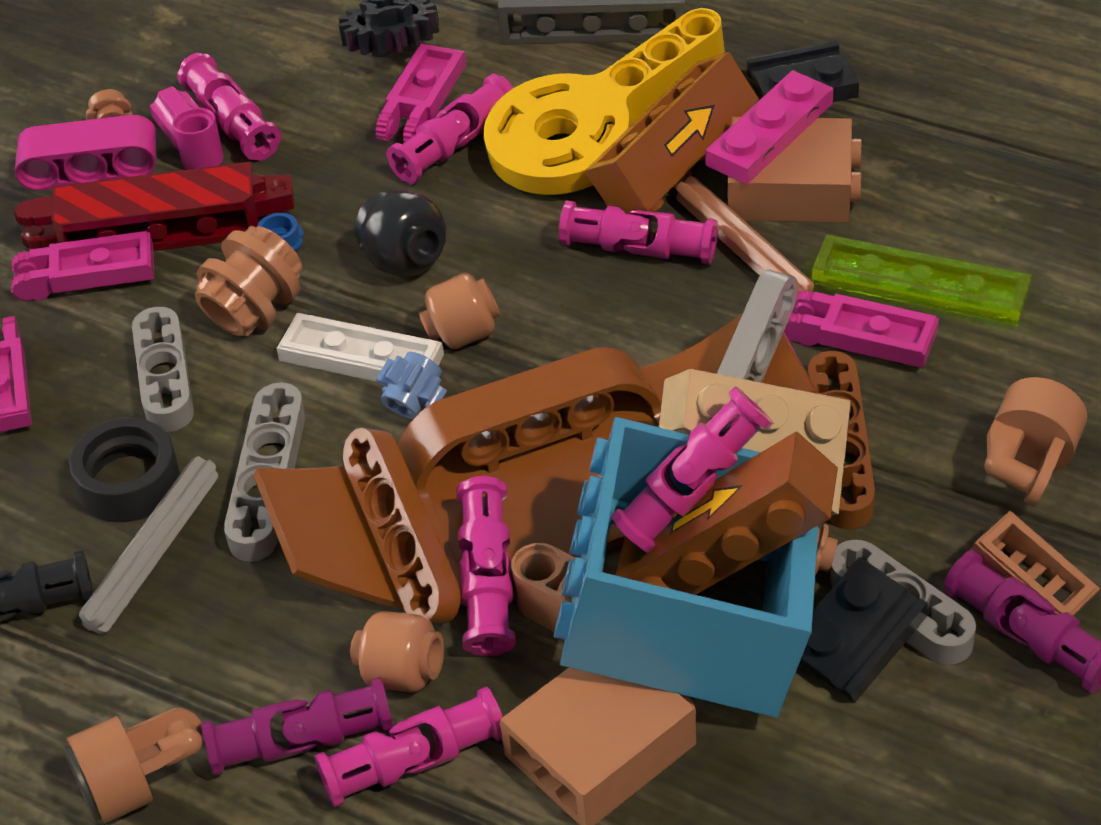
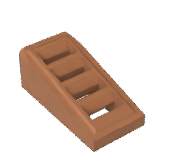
M1011 511L981 536L971 548V550L983 556V564L1006 579L1015 577L1046 598L1055 607V613L1057 614L1068 612L1074 616L1100 590L1095 583ZM1004 549L1012 555L1008 557L1002 552V550ZM1025 562L1031 568L1025 572L1018 565ZM1042 574L1052 579L1044 587L1035 581ZM1063 586L1073 593L1064 602L1060 603L1053 595Z

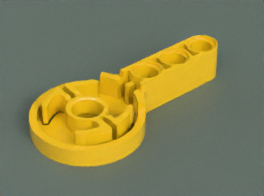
M699 8L691 10L603 72L594 75L568 73L542 76L524 82L507 92L492 107L484 125L486 150L495 173L507 184L534 194H566L592 186L593 183L585 173V170L694 64L725 53L721 17L711 9ZM608 122H613V123H615L614 125H613V124H607L606 131H605L603 137L601 138V140H600L599 142H596V141L600 138V136H601V134H602V132H603V130H604L605 123H608ZM556 134H571L563 139L547 140V138Z

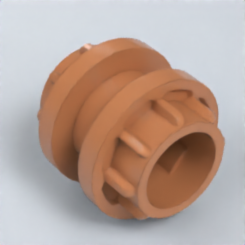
M250 226L245 232L232 231L222 242L221 248L226 258L225 262L209 258L197 270L199 280L197 292L195 293L197 304L215 324L236 336H249L256 327L266 331L276 320V311L271 302L275 300L282 304H288L292 302L301 290L298 279L300 277L299 272L302 270V263L294 249L273 231L264 227Z

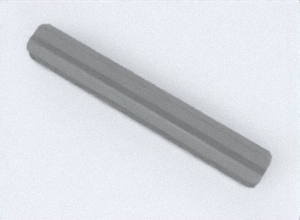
M197 456L189 461L79 612L82 625L87 630H93L101 635L107 633L218 479V473L215 470L216 465L211 460H204Z

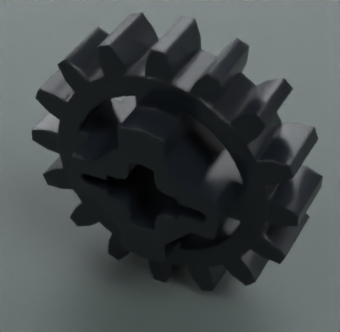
M363 0L359 3L360 9L346 10L347 16L339 17L340 24H338L342 46H347L349 52L360 50L361 55L371 52L372 56L386 57L389 54L403 51L410 52L420 47V40L431 41L433 34L440 31L436 3L430 4V0Z

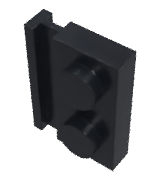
M838 41L747 59V75L753 80V88L759 100L792 70L832 87L833 102L859 97V81L846 56L840 53Z
M858 557L813 610L811 635L799 664L831 687L839 689L847 695L849 700L856 703L931 613L928 603L921 598L918 600L908 593L905 587L861 557Z

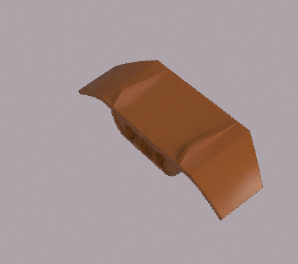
M742 314L694 346L671 358L642 368L623 351L614 348L598 347L435 401L422 410L408 424L398 442V447L456 577L459 589L460 560L463 554L458 544V530L463 525L462 504L457 501L456 487L460 482L466 481L471 477L490 476L496 477L507 484L508 497L502 503L503 523L509 527L510 544L505 551L508 552L511 564L515 553L522 547L532 543L552 545L569 554L577 520L582 519V516L577 515V509L584 482L589 481L590 475L598 476L596 473L589 472L597 437L608 440L614 417L659 427L664 380L688 369L717 374ZM783 332L762 383L817 393L788 337ZM344 465L325 468L256 469L253 474L292 575L336 591L404 610ZM392 487L386 496V510L389 515L395 505V494ZM611 524L606 550L623 545L625 535L615 524ZM412 534L406 544V556L409 563L414 559L416 543ZM569 554V555H571V556H573V557H578V558H580V556H576V555Z

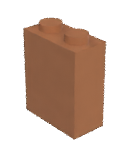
M732 117V125L741 117ZM817 118L748 184L728 176V206L744 221L849 223L850 202H860L861 172H851V169L861 168V139H852V119Z
M570 667L500 719L505 756L579 825L597 824L696 745V708L689 696Z

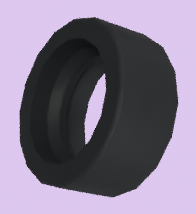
M124 417L106 421L92 428L74 445L69 458L71 477L79 501L90 514L105 521L129 522L148 517L180 475L171 437L160 425L142 418ZM133 455L147 456L156 460V463L147 473L133 481L113 484L102 483L94 479L96 474L105 465L118 458Z

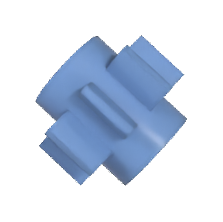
M407 352L404 359L401 356H397L395 361L388 358L376 378V381L384 386L381 396L382 403L394 413L408 419H414L427 406L443 399L447 390L439 385L442 381L440 379L442 374L441 368L428 357L416 352Z

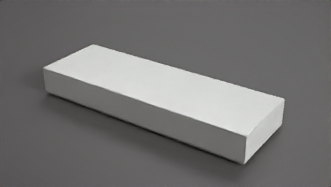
M302 313L295 315L276 348L279 361L371 381H376L388 358L395 361L397 356H401L404 359L407 352H416L428 357L439 366L444 356L443 344L439 341Z

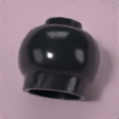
M408 190L387 191L375 194L360 208L355 221V236L360 245L359 248L364 250L367 258L382 272L402 278L419 275L431 268L441 256L446 243L447 227L440 209L426 196Z

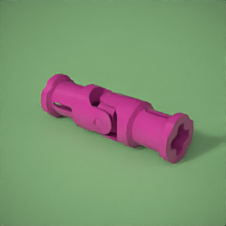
M194 53L182 61L177 73L178 82L185 90L195 93L196 101L202 108L214 113L216 122L220 125L223 132L230 139L240 142L243 154L249 160L263 161L272 156L277 151L282 139L281 131L274 123L264 121L259 107L247 97L228 74L218 71L217 63L209 54ZM255 137H256V138L259 140V142L262 144L261 147H259V146L255 143V142H256Z
M494 73L484 79L483 86L473 94H463L443 108L434 119L427 120L418 126L415 132L416 135L403 144L395 143L389 147L386 156L389 166L395 175L403 182L414 184L421 179L422 172L433 163L446 161L453 155L454 150L466 146L484 133V125L489 112L502 96L513 89L511 83L503 76H498Z
M566 200L559 222L560 245L570 246L572 242L601 245L603 251L610 252L626 250L635 255L669 259L671 254L701 258L703 264L711 265L717 245L718 222L716 219L710 218L707 219L706 223L677 220L675 214L637 210L625 214L620 207L608 206L606 210L577 207L576 202ZM651 221L658 222V229L654 241L653 232L651 230Z
M737 386L729 392L731 400L707 424L699 423L690 433L687 444L676 448L646 478L647 487L624 511L617 509L610 516L621 532L643 551L649 553L655 547L654 538L677 515L684 517L711 489L718 476L717 470L730 469L739 460L737 452L761 428L768 430L774 424L767 413ZM671 468L673 475L679 482L687 484L695 490L692 494L687 496L677 488L670 477Z
M476 476L460 482L456 487L457 501L462 504L463 525L458 530V544L463 554L459 570L461 604L467 608L468 631L462 636L463 649L471 652L473 655L497 656L513 650L516 646L515 632L509 629L508 605L513 601L511 561L508 552L505 551L510 544L509 527L503 523L502 503L508 497L507 484L496 477Z
M484 687L477 691V697L446 710L437 706L398 722L389 730V733L392 734L390 736L374 731L364 735L363 743L331 756H327L322 752L315 755L314 758L326 793L335 808L344 803V797L378 783L384 788L396 783L404 773H420L459 757V750L491 737L496 741L502 740L500 719L503 716L491 690L488 687ZM421 723H426L433 735L435 750L432 757H429V741L421 734L417 726Z

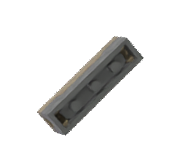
M498 0L501 45L647 41L685 14V0Z

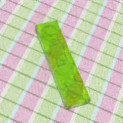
M826 234L812 268V282L817 285L1018 326L1030 292L1032 278L1031 274Z

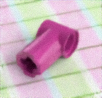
M173 86L159 91L156 100L150 105L151 116L179 151L183 168L188 170L219 166L223 161L224 154L214 113L208 109L200 108L186 91H178Z

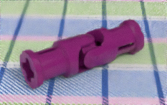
M974 550L967 551L955 562L944 581L943 593L953 600L959 597L984 613L983 618L986 623L1017 643L1029 646L1035 655L1047 664L1058 663L1082 679V687L1093 694L1101 689V641L1081 629L1079 619L1068 612L1055 613V607L1046 598L1015 577L1004 578L983 564V556Z
M381 677L372 679L371 685L368 687L336 695L331 690L319 692L310 702L309 706H306L308 701L294 699L252 709L251 716L223 724L214 725L211 720L201 722L204 743L213 776L223 774L224 768L253 759L261 758L265 763L305 753L318 745V742L314 740L334 746L342 744L344 737L376 728L389 732L393 728ZM371 707V708L368 709V710H364V711H360V712H356V713L344 715L345 713H349V712H352V711H356V710H360V709H364V708ZM282 712L283 734L288 740L290 747L284 748L274 739L270 722L276 713Z

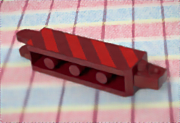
M251 162L53 186V196L34 198L33 200L28 199L27 201L23 200L22 203H18V206H15L13 212L16 222L20 226L24 225L25 227L20 234L23 245L26 248L38 249L49 247V244L147 231V233L150 232L153 251L222 243L232 231L245 232L250 226L258 227L262 217L294 209L295 199L290 175L253 174Z

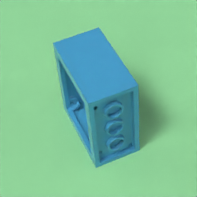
M614 417L608 440L597 437L589 472L596 473L598 476L590 475L589 481L584 482L577 509V515L582 516V519L577 520L569 554L580 556V558L570 559L562 589V595L572 597V602L562 601L554 631L555 638L564 640L560 665L778 718L812 631L818 526L758 559L767 561L762 611L603 573L608 535L611 524H615L610 516L617 509L624 511L647 487L646 478L676 448L687 444L690 436ZM741 448L737 452L739 460L730 469L717 470V478L761 452ZM672 468L670 469V477L677 488L687 496L692 494L695 490L687 484L679 482L673 475Z

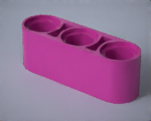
M140 115L116 116L26 128L17 138L15 177L25 188L31 190L53 189V186L148 175L153 172L156 164V128L149 119Z

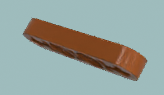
M825 351L815 355L810 360L808 376L817 391L816 394L851 400L849 415L852 418L848 421L845 452H849L858 458L856 462L844 465L842 486L852 485L851 492L854 504H845L841 487L839 514L831 516V519L827 521L838 528L851 530L861 528L869 523L873 517L875 487L855 361L849 355L840 351ZM828 375L836 376V380L839 382L838 390L829 391Z
M355 429L346 439L343 448L345 470L404 610L407 614L424 616L432 624H446L453 620L458 612L461 595L459 585L396 440L391 433L385 430ZM392 487L395 494V505L389 515L386 510V496ZM412 534L415 539L416 550L414 559L409 563L406 556V544Z

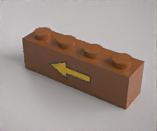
M730 52L698 61L585 170V173L607 206L620 207L625 214L637 210L656 212L664 204L662 197L669 190L676 188L680 181L685 182L687 178L691 177L693 173L690 169L697 162L706 159L705 150L732 126V117H742L759 99Z
M796 431L717 478L711 489L684 517L677 515L654 538L655 547L649 553L643 551L625 536L615 576L696 595L831 519L838 467Z

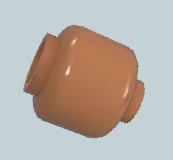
M461 273L429 288L425 294L427 310L419 313L430 340L435 341L441 338L444 344L452 350L462 349L490 336L495 330L494 319L501 316L498 305L485 279L481 278L476 281L469 273Z
M387 611L377 612L368 619L363 630L355 632L350 649L351 661L353 665L359 666L360 675L368 686L371 685L372 679L381 677L384 690L416 693L423 689L429 680L436 679L441 671L444 658L443 637L441 633L435 632L431 621L424 616Z

